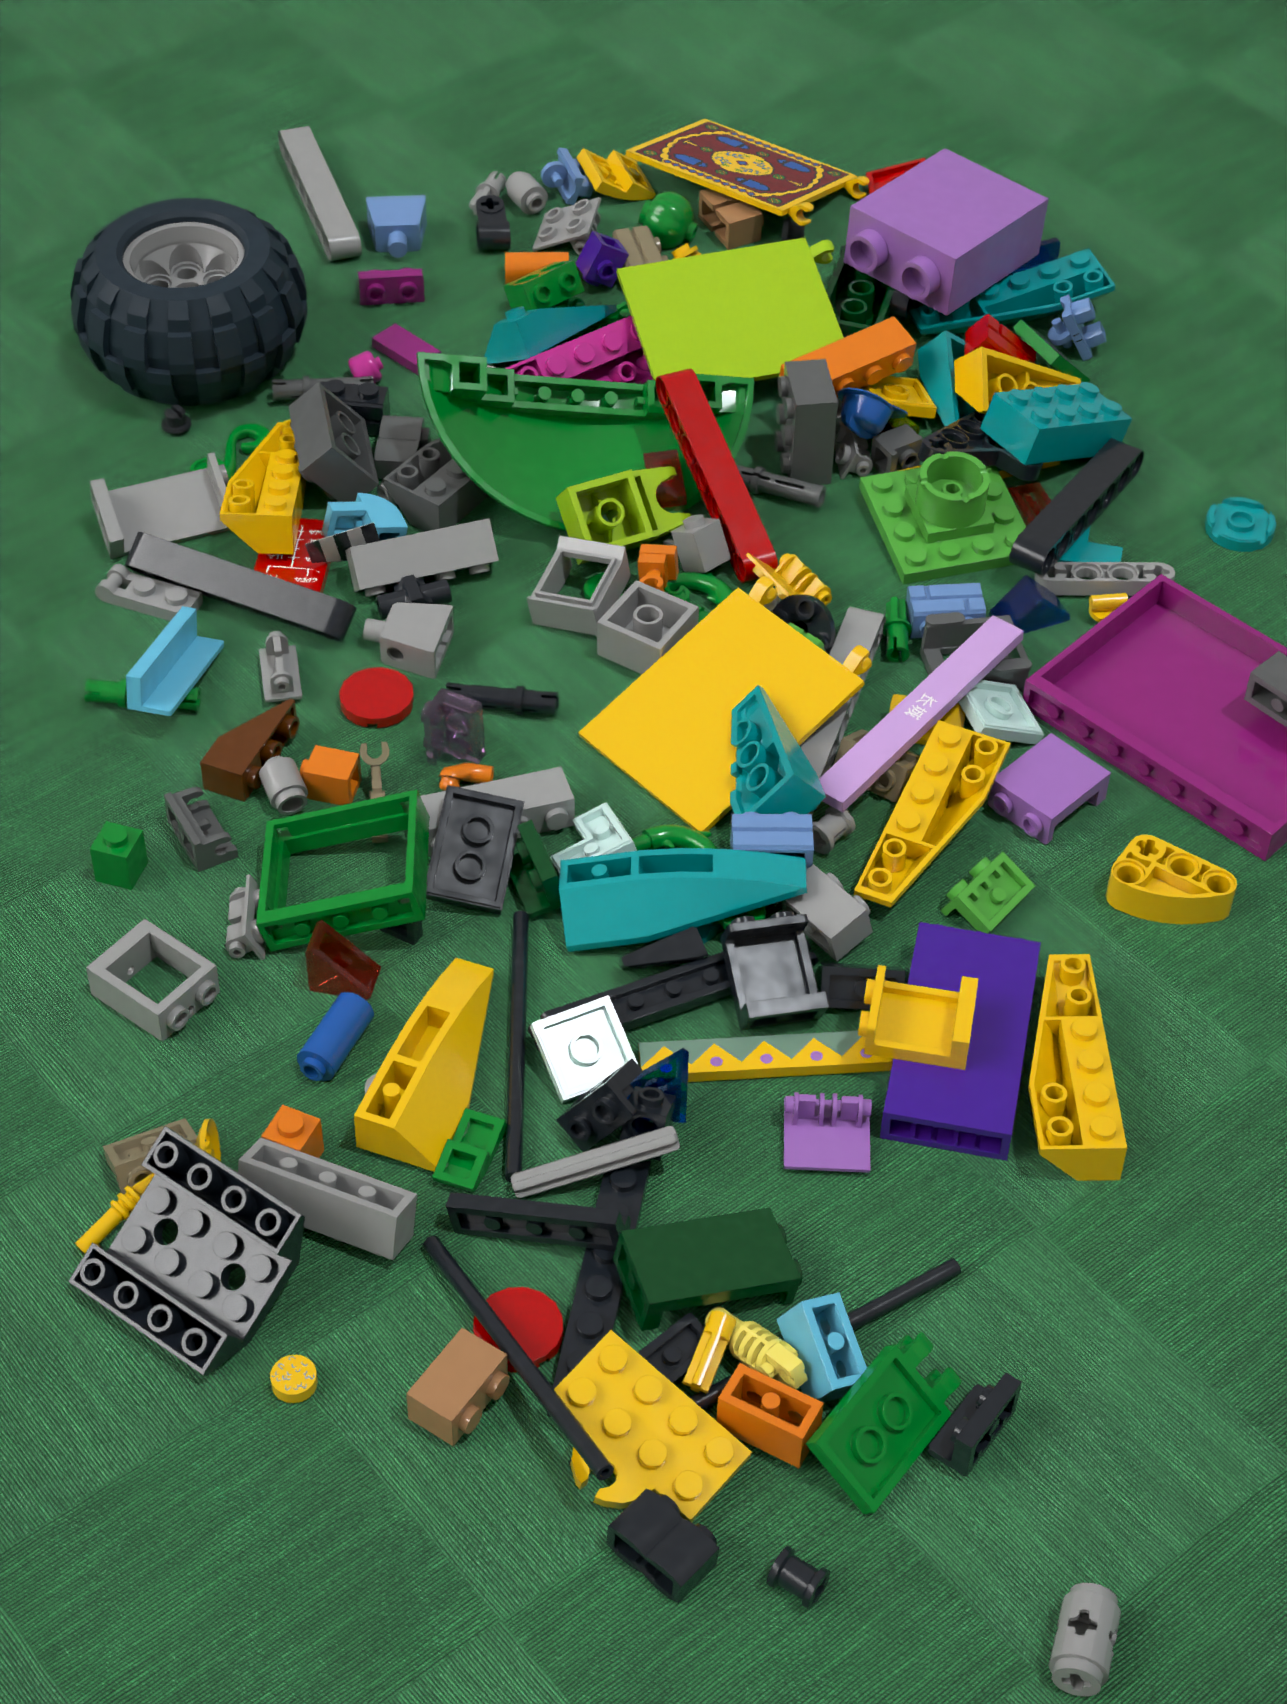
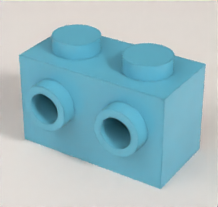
M840 1293L801 1301L777 1318L784 1341L797 1350L798 1358L803 1361L804 1372L807 1374L808 1380L800 1386L802 1392L821 1402L844 1397L867 1367Z

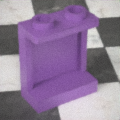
M1050 733L998 773L990 789L988 805L996 813L1004 816L1023 829L1028 835L1035 837L1046 845L1052 841L1055 826L1084 802L1088 801L1096 807L1106 799L1111 772Z

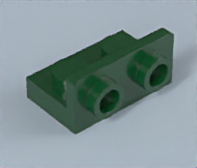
M531 819L517 825L522 841L515 843L518 853L513 855L510 877L529 918H535L561 907L558 876Z

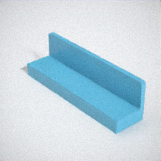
M182 606L126 675L127 709L171 716L224 648L223 640L197 636L196 608Z

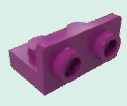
M422 268L358 272L360 305L425 302Z

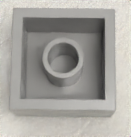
M636 580L598 620L597 655L643 674L698 624L699 607Z

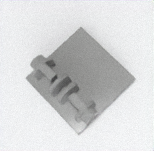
M601 198L582 199L574 205L565 208L556 207L545 213L532 248L533 252L570 241L575 252L580 255L592 230L597 232V225L601 220L598 212Z

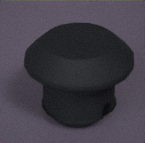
M786 218L783 221L781 240L804 238L805 225L800 226L792 222V218Z
M172 405L171 409L167 408L164 411L165 418L162 420L161 426L165 432L179 435L189 430L192 422L185 415L186 410L183 407Z

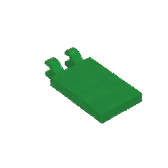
M923 1332L919 1333L914 1340L909 1335H905L897 1345L885 1346L805 1443L863 1514L876 1512L952 1414L944 1402L959 1387L962 1380L951 1367H947L942 1375L937 1369H933L925 1379L916 1370L919 1363L934 1347Z

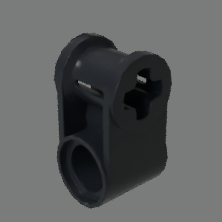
M495 195L480 197L476 201L478 251L510 250L509 221H507L503 200Z

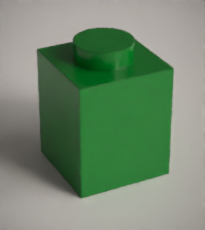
M106 821L90 847L95 881L133 890L148 864L143 830Z

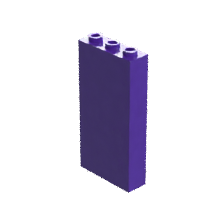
M919 922L908 984L959 992L962 976L979 979L966 1068L962 1070L893 1059L882 1116L881 1139L1007 1161L1041 942Z

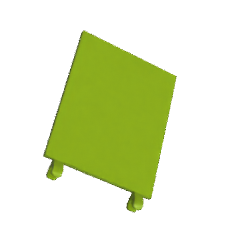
M804 237L618 268L616 273L653 380H656L657 376L688 368L693 369L695 374L754 378V381L779 377L781 365L785 362H789L844 338L815 264H828L832 261L833 243L830 240H823L809 247Z

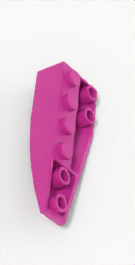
M631 316L505 368L514 369V374L637 384L653 380Z

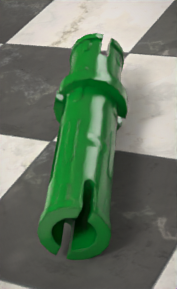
M92 678L86 679L84 691H88V694H84L85 702L118 704L119 708H127L125 678H121L119 682L93 680ZM199 687L192 688L177 709L198 712L201 699L198 696H201V689Z

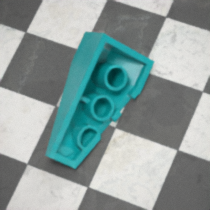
M946 330L917 350L920 378L930 398L936 405L937 412L945 427L976 411L955 392L954 360L964 356L965 340Z
M757 685L732 709L731 745L736 747V762L731 764V775L736 778V789L730 792L731 807L734 814H743L745 812H757L759 814L796 812L798 814H808L814 811L820 802L826 798L825 792L816 771L763 687Z

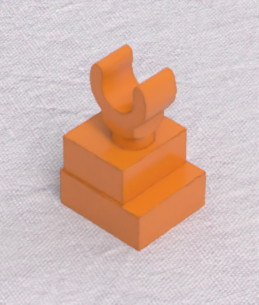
M641 544L637 561L639 581L664 592L668 580H677L678 577L677 546Z

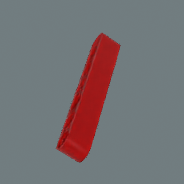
M688 368L657 376L655 381L657 396L710 517L720 520L731 556L730 562L737 578L741 583L759 579L752 571L756 565L746 554L750 553L773 569L778 567L777 556L694 370Z

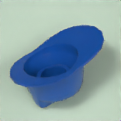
M843 388L838 391V398L842 401L841 421L860 438L870 439L879 434L884 429L889 418L898 419L908 416L905 410L888 403L885 399L872 392L858 388Z

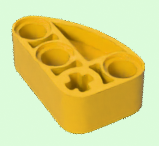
M1139 835L1131 840L1114 862L1109 877L1106 900L1110 906L1121 912L1149 921L1182 925L1210 923L1224 920L1229 916L1237 888V880L1229 871L1152 835Z

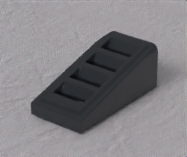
M693 926L622 956L618 964L621 970H635L690 963L708 957V953L697 927L694 928Z

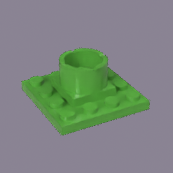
M950 451L945 454L938 453L928 457L919 468L860 477V491L903 584L1015 565L1009 562V555L1016 538L1026 528V525L996 466H985L979 459L970 454Z

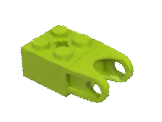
M667 466L635 471L631 469L567 487L556 497V501L568 537L624 546L627 551L641 547V544H648L684 525L683 520L690 517L691 514L667 512L660 507L656 499L657 487L677 475L675 468ZM606 515L609 522L605 521L602 516ZM576 559L578 565L590 562L587 560Z

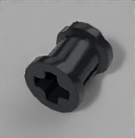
M786 1546L772 1565L766 1584L772 1588L777 1586L784 1588L802 1599V1606L810 1610L824 1592L831 1571L825 1567L820 1569L813 1567L795 1556V1549Z

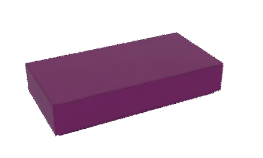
M396 323L372 337L373 348L417 375V352L441 354L440 350Z

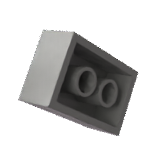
M826 359L785 362L784 376L778 377L779 396L782 397V404H777L776 417L777 423L780 425V431H775L774 435L775 449L777 452H782L780 454L781 472L787 473L789 478L817 485L831 484L838 400Z
M320 382L288 406L291 418L290 426L295 439L294 448L299 460L298 469L306 481L316 483L331 500H338L339 502H356L357 493L368 494L379 485L367 426L363 417Z

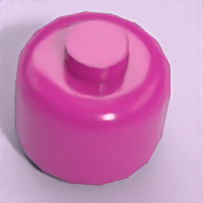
M364 351L348 360V366L353 377L373 376L374 383L381 381L382 374L380 370L384 369V366L379 356L374 358L370 351Z

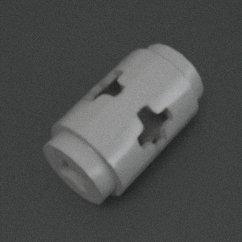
M1094 1583L1075 1584L1062 1600L1049 1669L1052 1672L1051 1679L1059 1689L1076 1696L1096 1695L1109 1678L1113 1658L1112 1650L1117 1637L1121 1610L1117 1605L1118 1599L1116 1595L1102 1585Z

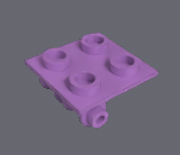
M794 1092V1096H785L784 1169L870 1173L871 1099H863V1095L858 1094V1097L842 1096L841 1100H837V1093L832 1094V1100H825L824 1093H820L819 1099H816V1095L799 1094V1092Z

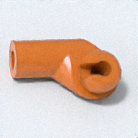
M466 762L444 767L439 774V777H441L439 788L442 791H446L447 785L460 787V781L479 784L493 781L494 766Z

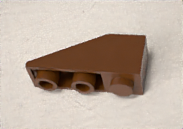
M288 699L219 736L200 761L204 789L245 802L252 791L261 786L262 782L259 777V771L265 762L272 757L281 756L285 744L289 739H293L298 732L300 720L296 715L295 700Z

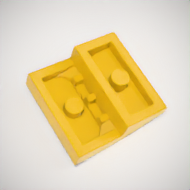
M583 148L576 157L595 191L601 194L624 200L653 199L656 195L637 161L615 150L605 159Z

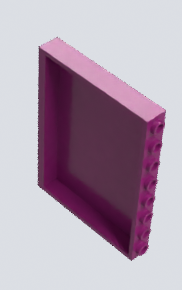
M1160 574L1025 680L1023 699L1033 715L1263 861L1269 859L1287 842V727L1244 700L1250 672L1278 651L1287 656V648Z

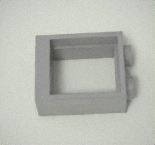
M143 919L86 967L90 991L93 996L162 1042L173 1032L182 1029L189 1018L203 1006L213 1002L220 992L217 967L214 963L146 919ZM155 957L160 958L189 977L158 1004L126 983Z

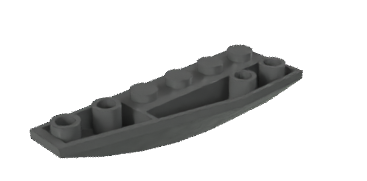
M440 438L426 444L383 478V485L411 525L424 532L455 526L489 496L458 466Z

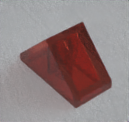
M323 920L317 922L305 952L309 991L337 996L342 992H351L365 1000L371 998L381 966Z

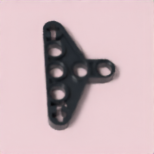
M977 410L926 436L918 452V458L922 462L938 453L945 454L950 451L967 453L979 459L985 466H996L1024 481L1037 480L1043 466V462L1024 465L982 431L980 427L986 414L979 413Z

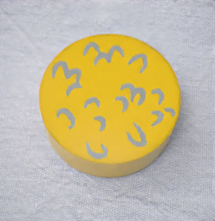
M301 1355L285 1356L278 1360L271 1369L272 1391L281 1401L287 1403L303 1402L316 1391L318 1384L316 1367L307 1357Z

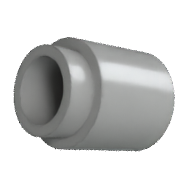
M517 171L507 179L506 189L508 196L525 214H536L544 208L548 200L547 191L531 174Z
M282 756L268 759L260 769L259 777L272 807L283 815H291L301 811L307 804L308 790L295 761L290 757Z

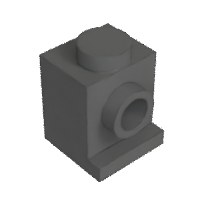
M908 424L873 436L871 450L873 467L880 474L919 466L918 452L923 437L918 435Z

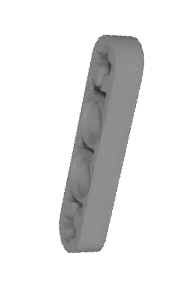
M1056 562L1044 576L1035 573L1034 587L1039 593L1044 595L1127 593V596H1133L1160 574L1174 581L1175 570L1170 565L1159 562ZM1081 578H1091L1092 580H1085ZM1116 578H1126L1129 580H1120Z

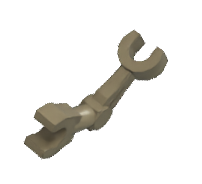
M381 742L382 754L378 758L369 757L367 754V743H361L360 746L361 759L371 766L372 791H369L370 799L385 796V790H382L380 765L385 763L389 757L390 749L387 742ZM388 834L372 837V842H388Z

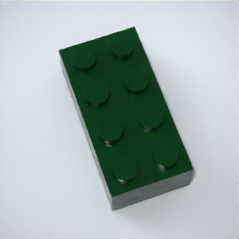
M844 245L826 290L843 337L891 318L889 316L890 306L895 290L887 284L844 263L846 245Z

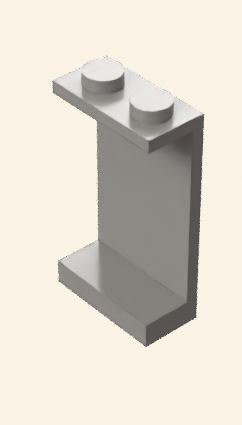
M215 453L207 454V468L108 491L104 478L90 481L91 501L110 559L129 555L138 532L173 543H180L230 531L220 521V510L229 479L225 465H218Z

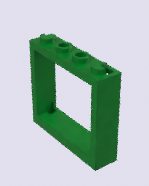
M417 789L267 821L256 925L270 951L425 920L430 816ZM408 830L405 882L286 907L291 854Z

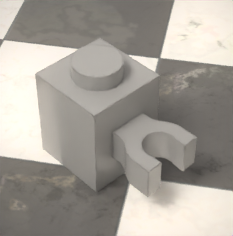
M702 514L684 519V525L671 531L673 540L668 539L663 542L664 545L677 546V553L683 571L706 573L731 559L720 520L704 518Z

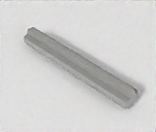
M666 1126L513 1173L511 1175L512 1188L517 1198H525L678 1151L680 1149L679 1138L673 1126Z

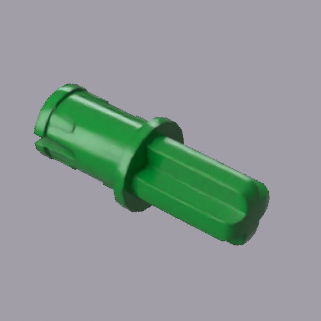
M893 596L886 603V622L883 625V634L887 638L886 658L891 662L899 663L900 650L903 662L910 656L908 636L912 632V627L908 621L906 600Z

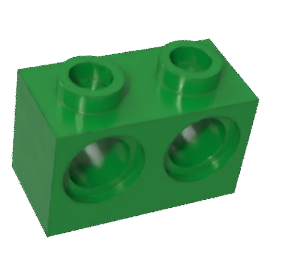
M574 260L553 262L503 285L511 309L523 306L525 311L550 308L585 291Z

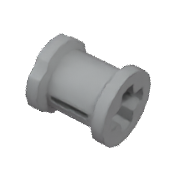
M831 806L825 811L824 817L818 822H812L814 850L820 854H828L834 848L837 840L842 836L851 834L855 830L854 818L847 809L842 813Z

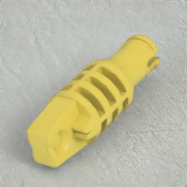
M721 1306L712 1309L727 1313L737 1321L728 1342L730 1353L734 1358L740 1360L746 1366L794 1389L799 1388L808 1380L807 1374L804 1372L803 1361L798 1358L797 1350L754 1321H741ZM711 1311L708 1313L707 1317L705 1318V1325H706V1323H707V1320H708V1318H709V1315H710Z

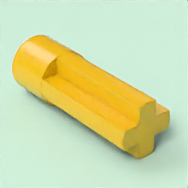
M711 1311L682 1382L684 1385L691 1387V1390L698 1393L701 1391L706 1394L709 1392L737 1323L734 1317L721 1311Z

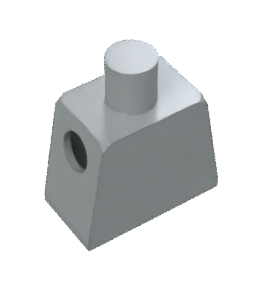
M397 602L392 605L386 621L366 619L363 638L368 641L380 642L381 661L385 665L436 679L454 634L453 606Z

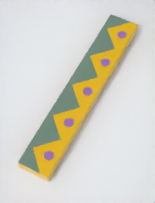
M858 1031L638 1043L639 1064L643 1070L641 1073L642 1085L891 1071L893 1058L864 1054L866 1037L858 1036Z

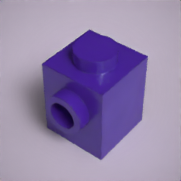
M592 230L575 264L583 274L582 278L587 283L594 286L603 284L612 288L618 277L617 269L623 267L629 253L619 240Z

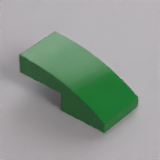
M465 1108L453 1140L448 1139L432 1176L433 1181L474 1193L497 1152L506 1131V1121Z

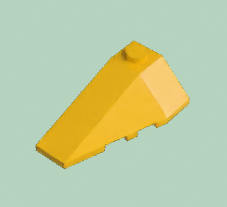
M980 347L954 360L955 392L982 414H986L996 392L1081 383V378L985 347Z

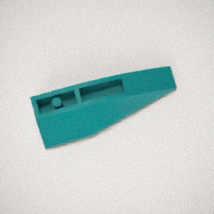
M1088 248L1004 277L947 316L927 305L910 310L909 316L921 335L941 334L945 330L952 334L965 333L986 314H990L999 321V324L1008 327L1016 325L1020 319L1024 322H1029L1064 311L1060 302V298L1069 295L1072 302L1090 298L1093 301L1108 295L1116 289L1111 278Z
M711 848L638 850L560 860L559 894L568 952L650 942L679 933L693 926L694 928L808 893L806 859L767 852Z

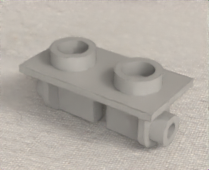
M842 421L837 422L834 448L836 453L835 461L838 463L840 478L844 480L849 471L859 476L868 475L873 468L870 452L867 451V439L857 436Z
M273 631L266 638V648L259 649L265 703L286 701L288 699H303L296 645L288 646L287 637L280 631Z
M250 874L246 876V887H238L230 894L228 920L232 925L227 926L225 948L233 958H241L245 953L254 951L260 960H264L266 942L256 925L260 886Z

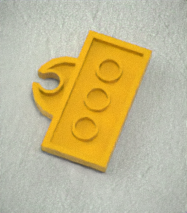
M612 1330L602 1338L554 1389L614 1467L613 1473L616 1481L609 1487L600 1488L594 1498V1503L602 1507L627 1508L645 1489H649L658 1495L664 1494L670 1497L679 1507L681 1517L693 1522L751 1457L752 1451ZM573 1447L570 1465L574 1481L579 1490H581L588 1484L591 1469Z

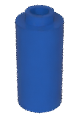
M342 992L335 999L297 1054L300 1070L307 1078L314 1081H329L334 1077L374 1017L373 1008L364 998L355 993Z

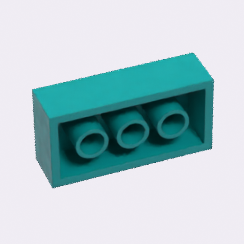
M1081 382L1075 385L1059 384L1055 387H1035L1034 389H1012L1006 392H996L993 395L980 429L1021 463L1030 465L1093 457L1111 438L1122 442L1133 418L1122 411L1120 404L1108 400L1099 393L1097 386L1088 382Z

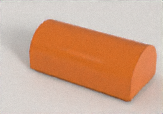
M505 252V284L553 262L569 261V252Z

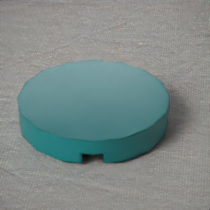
M1230 497L1223 499L1221 504L1215 505L1216 503L1210 506L1206 514L1205 529L1212 541L1233 551L1252 552L1263 549L1271 543L1276 530L1275 516L1271 511L1268 514V512L1263 510L1264 505L1258 501L1245 497Z

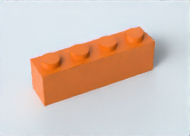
M893 316L791 361L826 359L836 397L838 398V391L843 388L860 389L867 385H874L881 379L894 373H901L907 370L913 364L917 343ZM785 363L781 365L779 376H784Z

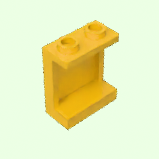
M878 965L876 979H867L864 1004L871 1005L870 1012L861 1011L858 1036L866 1037L864 1054L965 1070L979 979L962 976L960 991L955 992L885 980L886 966Z

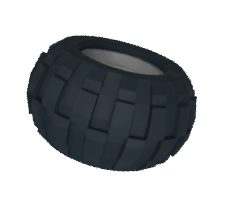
M176 198L153 202L135 208L104 226L87 245L83 258H78L70 293L74 330L79 337L81 347L93 366L99 372H103L110 381L121 386L123 391L131 395L158 403L179 406L208 405L227 401L258 388V385L273 378L291 358L295 343L300 342L308 313L305 277L296 255L293 253L285 236L269 222L257 218L256 214L249 210L226 202L205 198Z

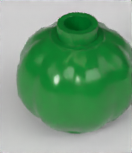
M663 192L656 195L653 201L647 200L642 207L638 219L639 224L647 225L653 237H659L661 249L678 247L686 242V240L692 242L699 224L694 222V210L690 202L684 196L675 192Z

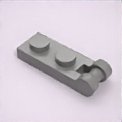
M114 564L107 573L108 579L102 580L95 588L96 596L103 602L168 621L172 620L182 606L196 608V611H198L203 604L202 592L132 573L121 564Z

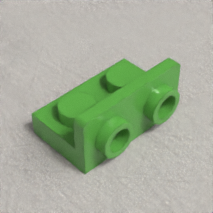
M1002 851L992 861L986 856L981 859L968 872L973 877L968 883L961 879L947 892L946 896L950 901L940 911L947 916L956 908L977 931L989 933L1036 885Z

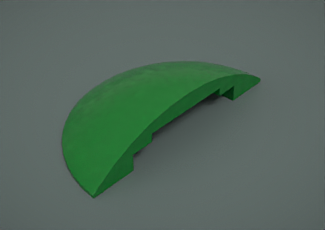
M417 352L418 377L423 400L441 442L453 460L478 487L501 505L520 516L546 527L567 532L556 501V497L570 486L631 469L635 471L667 466L675 468L677 475L673 479L660 484L656 490L657 502L667 512L683 513L702 499L657 396L656 380H647L644 384L520 375L514 374V369L487 367V357ZM696 374L733 459H735L750 421L754 378ZM606 515L602 516L605 521L609 522Z

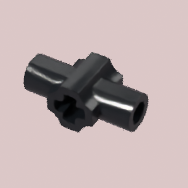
M409 575L401 578L400 582L394 586V592L376 596V604L381 619H385L388 617L392 605L397 602L445 604L452 602V595L447 579L425 584L423 579Z

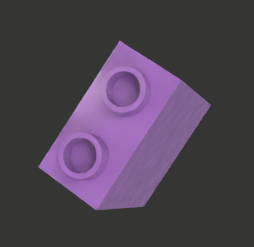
M944 148L851 205L844 263L947 316L1039 254L1049 198Z

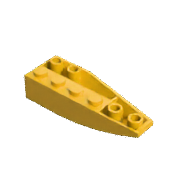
M291 419L278 422L227 483L220 510V521L255 552L260 554H294L307 481L298 469L299 460L294 448L295 439L290 426Z
M938 720L854 889V895L891 908L984 804L1010 749L1011 743Z
M1049 954L1028 1085L1039 1155L1077 1181L1120 1180L1127 1152V1143L1090 954Z
M455 958L429 989L389 1050L354 1114L356 1147L433 1172L435 1171L447 1140H453L465 1108L469 1109L494 977L493 968Z

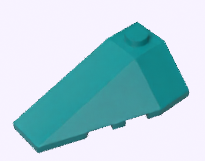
M616 305L544 308L525 311L523 306L513 308L505 312L506 318L494 324L484 357H487V364L526 360L616 312Z

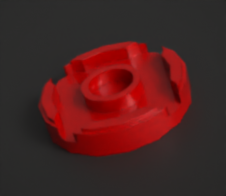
M373 667L357 671L344 680L339 690L341 711L348 720L363 727H368L367 723L377 724V728L389 727L401 722L410 714L413 708V685L404 674L394 669Z
M510 1287L493 1293L486 1299L537 1368H539V1363L546 1361L548 1358L550 1361L558 1353L563 1341V1318L558 1306L551 1298L541 1291L528 1287ZM474 1316V1335L499 1349ZM507 1359L508 1372H517Z

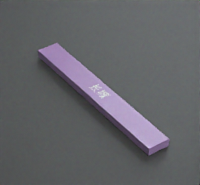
M994 615L989 618L819 778L826 798L822 801L843 813L931 729L938 720L1023 641L1024 630Z

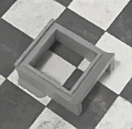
M559 535L555 554L532 595L527 597L532 623L591 634L597 637L598 620L620 598L631 577L625 547ZM571 558L609 564L590 600L557 594L562 589L571 572Z

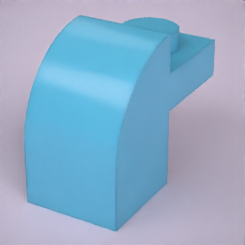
M357 493L356 502H328L322 532L325 537L374 522L379 539L382 541L406 536L408 526L399 509L388 500L372 494Z

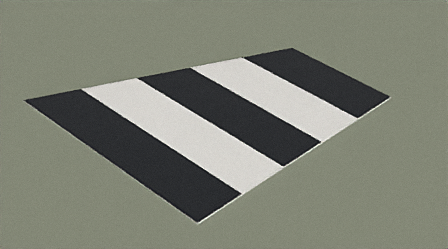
M373 522L306 543L305 546L312 563L347 561L345 550L349 547L377 542L380 539Z

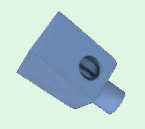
M426 195L366 197L368 229L377 252H389L391 256L401 258L409 251H419L421 249L427 226Z

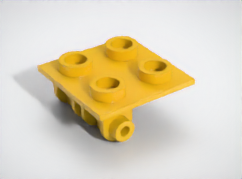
M750 553L746 554L756 565L752 571L759 578L767 576L774 581V586L778 593L777 596L781 600L792 595L806 594L819 599L825 605L831 602V589L815 573H812V570L797 555L784 554L779 560L780 565L773 569Z

